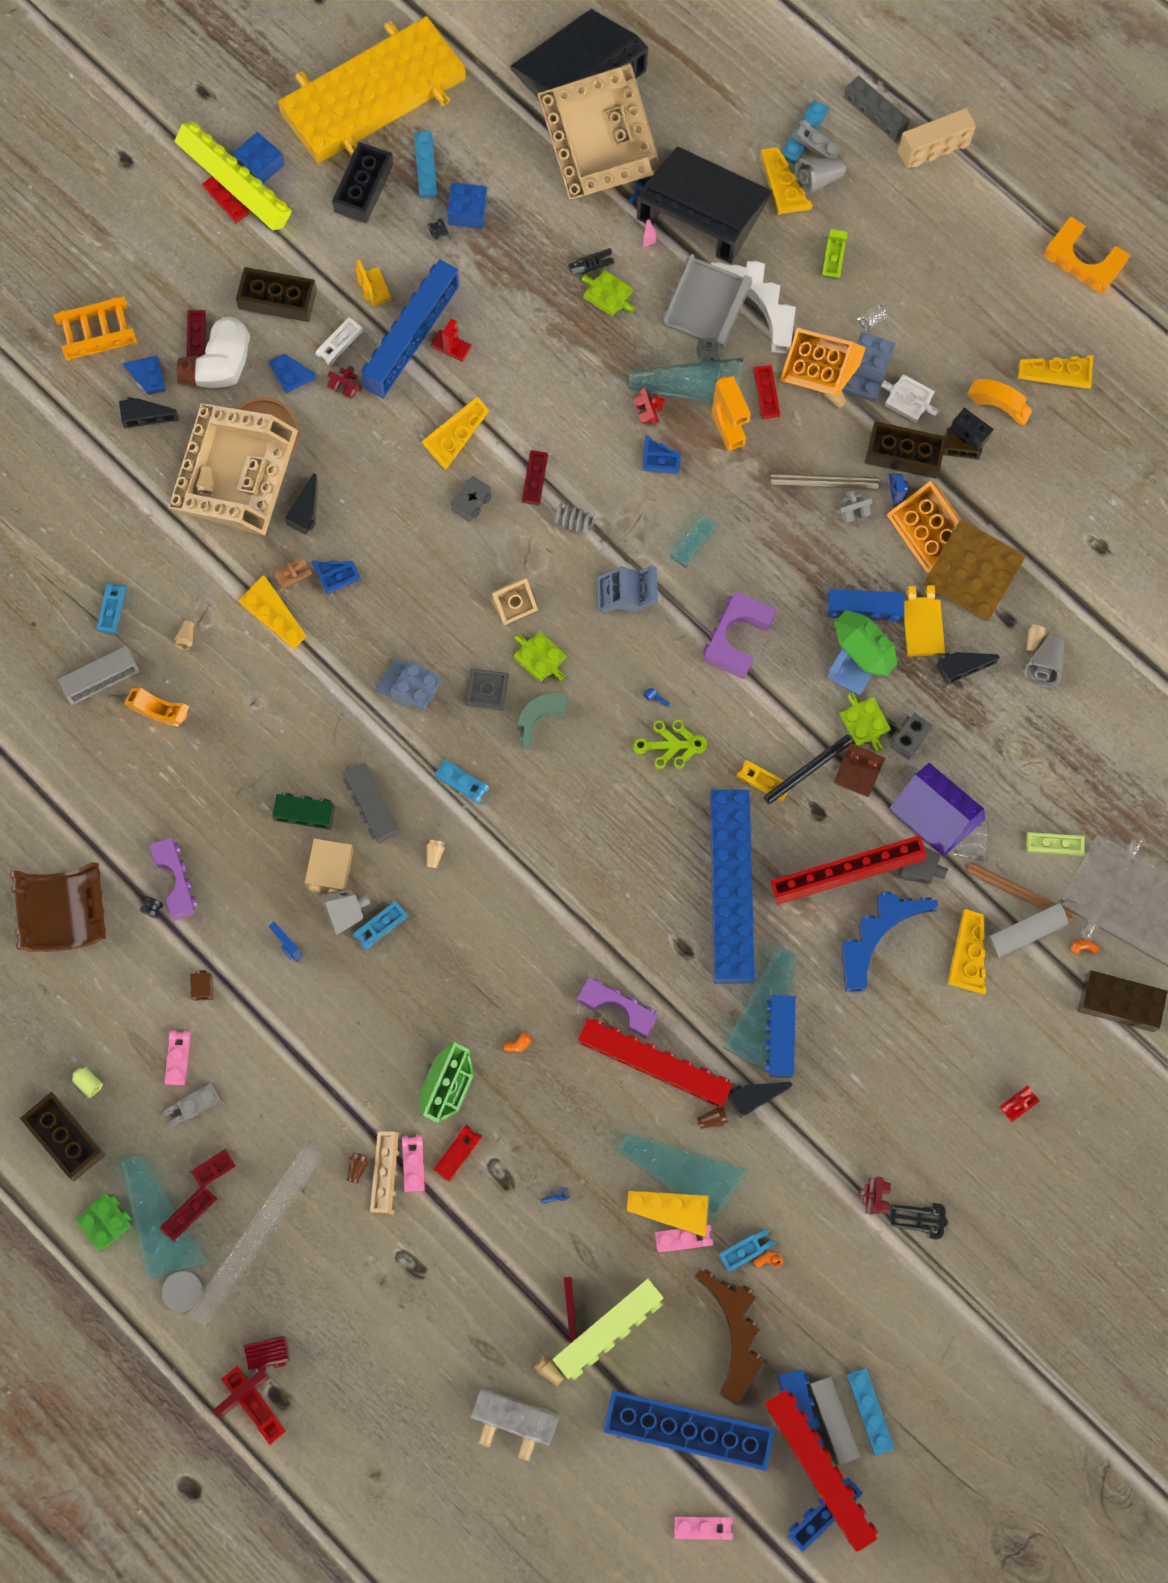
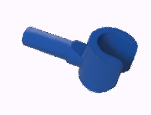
M641 179L634 184L637 190L628 200L630 204H632L645 186Z
M649 688L643 694L648 701L655 698L667 707L670 704L660 697L654 688Z
M562 1188L557 1194L542 1198V1203L558 1199L566 1201L570 1196L564 1198L561 1192L568 1190V1188Z

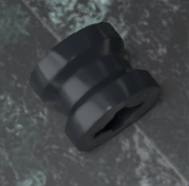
M441 218L437 219L435 223L427 224L429 232L435 241L442 235H448L447 227Z
M146 896L145 904L139 911L157 919L159 916L158 911L163 908L164 904L152 897Z

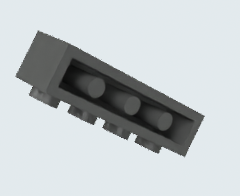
M859 75L846 86L844 98L894 142L902 136L903 132L907 131L910 119Z

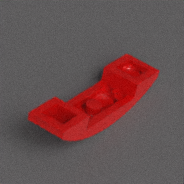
M238 1366L221 1378L231 1394L249 1380ZM257 1389L240 1403L269 1445L287 1432Z

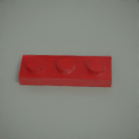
M213 176L202 183L203 189L235 224L250 214L244 204Z
M772 365L756 366L753 371L761 418H779L780 409Z

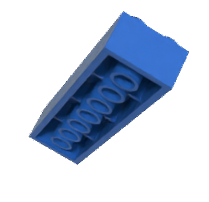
M441 259L432 265L428 277L421 281L419 290L412 294L410 303L402 309L398 321L395 320L389 334L383 337L380 347L373 351L370 362L366 363L362 368L365 389L382 399L387 395L460 287L458 269Z
M612 1390L603 1433L767 1471L775 1429Z

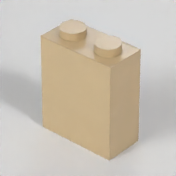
M314 839L305 879L306 887L312 892L324 890L328 891V893L345 890L354 850L353 846Z

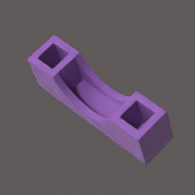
M172 838L150 844L151 853L157 867L169 869L175 874V888L166 898L172 919L175 921L196 914L195 908L198 905L195 896L191 897L189 891L192 889L190 879L185 878L184 872L187 869L184 860L180 861L178 855L181 853L179 843H175Z
M588 978L577 998V1002L593 1011L609 1004L622 1008L629 1019V1030L646 1039L658 1018V1015L655 1014L656 1011L648 1006L644 1008L638 1005L639 1002L632 997H623L621 992L613 987L609 989L603 986L604 983L597 978L593 980Z

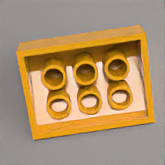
M797 328L780 381L838 396L860 366L866 348L852 341Z
M929 481L886 514L927 574L932 570L961 519L938 485L932 481Z

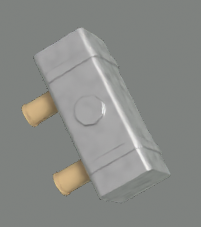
M481 1387L471 1418L484 1424L478 1443L490 1447L496 1429L500 1428L523 1438L517 1457L530 1461L535 1443L550 1446L560 1414L505 1395L498 1390Z

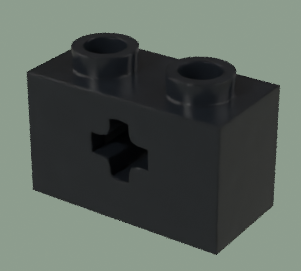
M965 407L955 417L950 427L953 433L978 451L990 439L994 430Z

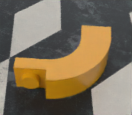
M976 379L967 393L977 405H993L1001 408L1020 426L1026 424L1033 411L1025 403L1027 398L1014 388L995 380Z
M132 688L124 703L125 706L147 718L174 727H178L186 719L189 706L184 703L164 701L142 688Z

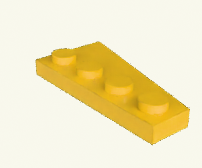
M778 147L761 149L760 155L770 190H772L777 215L811 210L813 207L812 203L807 200L806 193L803 188H800L794 173H791L788 167L789 164Z
M1087 355L1086 358L1071 356L1070 359H1061L1060 357H1054L1052 360H1044V358L1022 359L1019 362L1018 379L1090 389L1092 385L1093 355Z
M476 397L422 441V445L446 471L489 413V409Z
M264 575L238 600L241 606L291 649L294 650L306 638V634Z
M967 909L963 910L947 985L981 995L986 994L984 982L986 977L984 969L985 950H983L984 914Z
M628 1191L627 1211L706 1237L709 1196Z

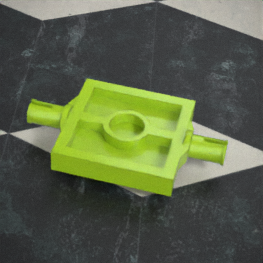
M606 270L594 280L586 274L583 276L582 281L590 286L584 293V299L612 317L622 308L631 313L634 312L636 307L627 302L634 288Z
M539 631L533 638L528 640L520 633L515 636L514 639L522 646L513 655V658L538 682L541 683L552 674L559 681L565 678L566 675L558 667L567 656L543 633Z
M854 693L847 695L852 706L840 712L839 715L854 744L861 746L866 743H872L876 752L883 750L878 739L890 732L891 728L875 698L872 697L858 702Z

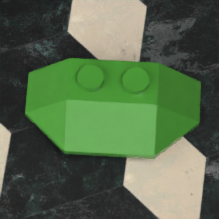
M845 610L834 622L839 645L865 673L886 677L898 665L894 644L869 617Z
M452 1041L434 1059L419 1094L420 1115L440 1123L459 1111L474 1076L470 1049Z

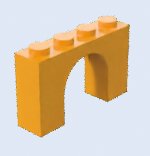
M1070 217L1047 246L1044 256L1048 261L1060 266L1065 272L1074 275L1079 281L1091 286L1094 291L1104 294L1126 265L1130 254L1115 245L1102 262L1098 264L1081 262L1075 256L1073 246L1082 235L1085 225Z
M734 376L722 377L716 382L711 415L727 450L731 451L745 445L746 435L741 425L750 422L751 413Z

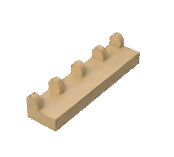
M378 1132L371 1213L394 1214L392 1201L393 1196H396L394 1180L395 1176H398V1172L395 1169L397 1156H400L397 1148L398 1138H401V1133Z

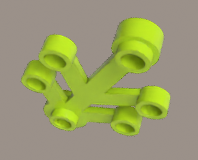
M658 720L654 723L653 730L656 733H660L667 741L647 742L645 739L639 738L633 743V751L638 755H643L647 750L669 749L662 757H658L655 760V767L662 770L665 768L666 763L680 749H687L682 756L674 759V767L682 769L694 754H701L706 750L707 741L700 735L693 736L684 728L681 720H676L672 725L673 731L680 733L687 740L679 741L665 728L664 722ZM660 724L663 728L657 729L655 726ZM680 724L681 728L676 729L675 725ZM698 741L701 743V746L696 747L694 743ZM638 743H643V744H644V747H643V748H639V747L637 746V744H638ZM681 760L683 764L679 766L676 764V761ZM663 761L664 765L659 766L657 765V762Z

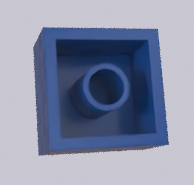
M258 131L232 153L237 162L246 167L255 178L261 180L262 184L285 165L283 154Z
M451 183L447 213L448 225L484 229L488 198L487 186Z

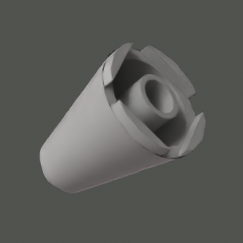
M801 158L798 160L799 163L795 165L797 183L800 182L801 188H803L806 195L843 177L846 171V165L841 159Z
M1059 635L1047 636L1025 666V677L1029 676L1032 679L1031 682L1037 686L1052 688L1054 684L1057 686L1061 681L1065 642Z

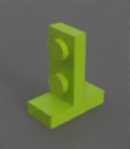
M830 229L822 276L840 279L848 232Z

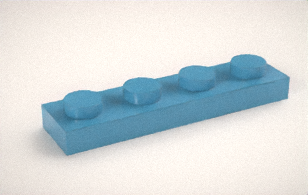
M813 100L802 120L807 121L812 128L817 130L828 113L829 107ZM791 136L781 153L787 161L796 165L806 147Z
M432 131L414 132L419 197H437Z
M867 1368L847 1374L846 1376L874 1456L895 1449Z

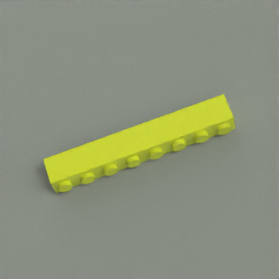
M197 123L182 124L174 142L272 230L284 228L292 212L287 207V204L277 198L272 190L267 189L261 180L255 178L246 167L238 163L235 157L228 154L225 148L217 144L212 136L205 133Z

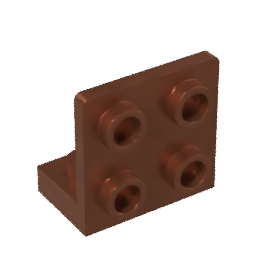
M850 743L834 783L869 797L886 757Z

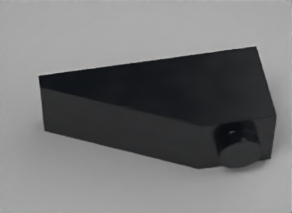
M126 398L119 401L121 421L125 429L179 421L176 409L139 398Z
M313 473L285 517L287 526L307 535L309 530L312 531L316 524L317 474Z
M955 652L950 655V653H946L939 658L936 666L945 684L948 685L997 664L1000 657L998 654Z
M792 1083L753 1084L744 1087L739 1085L730 1091L731 1095H729L728 1099L739 1117L742 1118L790 1089Z

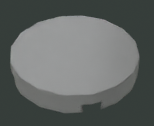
M178 1271L171 1274L165 1280L162 1287V1299L171 1310L189 1312L201 1302L203 1285L200 1279L193 1273Z

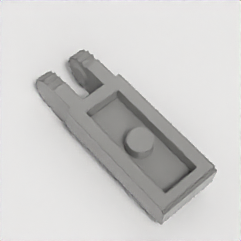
M210 1083L176 1102L177 1104L165 1109L163 1113L165 1116H168L180 1109L183 1115L169 1122L170 1126L173 1127L184 1120L187 1121L222 1100L213 1084Z

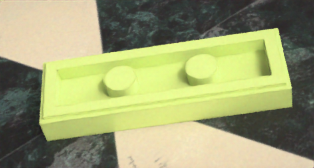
M1027 832L1026 852L1084 856L1085 836Z

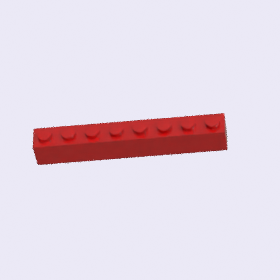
M918 835L770 880L777 905L927 860L926 851L921 836Z
M587 1019L578 1038V1044L714 1106L723 1107L733 1085L729 1083L730 1080L720 1075L715 1077L706 1068L701 1067L698 1069L693 1067L692 1062L686 1059L680 1061L675 1058L674 1054L668 1051L660 1052L653 1044L646 1043L645 1045L638 1042L639 1038L629 1034L627 1037L621 1034V1030L615 1027L607 1028L598 1019Z
M785 1389L766 1401L764 1405L850 1546L857 1553L878 1539L876 1536L878 1531L872 1522H867L864 1517L867 1513L861 1503L856 1504L853 1496L855 1494L850 1485L847 1484L845 1486L841 1480L844 1476L838 1466L833 1467L829 1460L832 1456L827 1448L820 1446L818 1442L820 1437L814 1428L811 1430L807 1425L808 1417L803 1410L799 1412L795 1405L798 1403L792 1392L788 1393Z

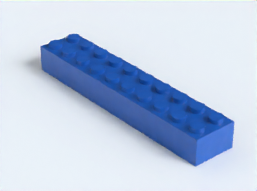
M711 790L710 839L714 984H753L755 980L750 790Z

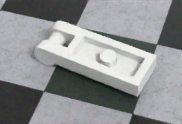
M348 317L317 349L316 355L319 358H323L325 363L331 366L336 361V358L363 332V328ZM329 348L332 350L330 354L327 353Z

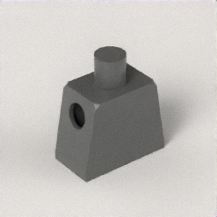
M924 846L927 860L902 867L899 878L930 884L933 876L945 879L948 868L938 865L940 855Z

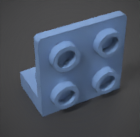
M842 648L828 672L827 679L860 696L873 674L865 673Z

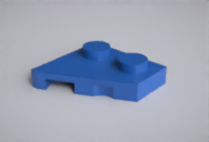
M286 354L268 361L285 394L317 379L314 372Z
M158 356L123 363L124 368L141 385L147 395L166 391Z
M645 436L643 471L679 474L681 454L669 449L662 443L658 444L651 440L650 436Z
M889 473L892 506L897 507L905 499V492L908 490L907 481H904L902 474Z
M312 561V565L326 594L361 580L353 561Z
M275 922L271 923L268 927L282 944L281 949L290 960L294 958L298 962L303 957L298 947Z

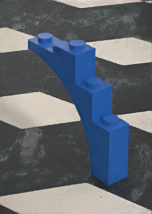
M882 892L881 895H878L876 898L877 918L874 915H867L859 921L860 942L857 939H849L841 946L845 993L865 992L867 989V972L870 958L882 936L893 926L907 918L918 914L935 912L938 908V901L925 897L921 898L920 901H912L911 898H905L899 902L898 894Z

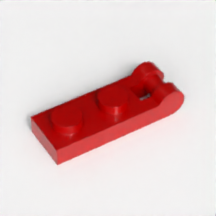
M466 1124L433 1168V1171L450 1182L483 1136L479 1133H474L471 1127ZM465 1137L472 1140L469 1145L463 1142Z

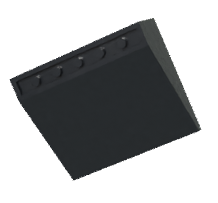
M591 8L510 66V70L539 100L538 93L630 63L635 79L647 72L648 46L636 34Z
M677 146L646 182L640 192L636 219L644 223L647 220H651L653 225L660 212H663L717 238L716 257L732 264L769 200L772 190Z

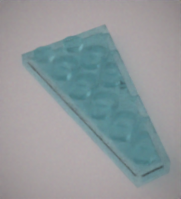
M744 358L631 370L628 389L640 391L646 388V391L649 393L713 403L716 382L720 378L734 376L738 386L740 385Z
M781 946L776 950L723 1047L725 1050L765 1071V1060L769 1059V1052L765 1050L766 1040H769V1032H766V1020H770V1012H766L767 1000H770L772 995H790L796 955Z
M628 1133L616 1149L618 1153L675 1193L709 1196L708 1216L716 1220L749 1171L745 1168L736 1167Z
M140 1155L121 1160L147 1279L207 1264L208 1262L188 1230L174 1243L159 1230L160 1226L176 1210L143 1157Z

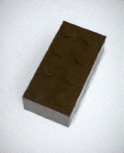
M244 267L236 296L238 309L309 322L317 292L316 282L314 279Z
M874 421L865 463L937 479L947 437Z
M1090 970L1085 975L1078 1012L1155 1032L1161 1026L1168 991Z
M50 1092L20 1117V1120L69 1179L74 1182L106 1155L53 1092Z

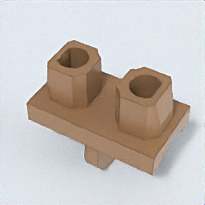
M301 557L291 563H286L285 566L274 571L273 574L281 588L284 589L311 575L312 572L304 558Z

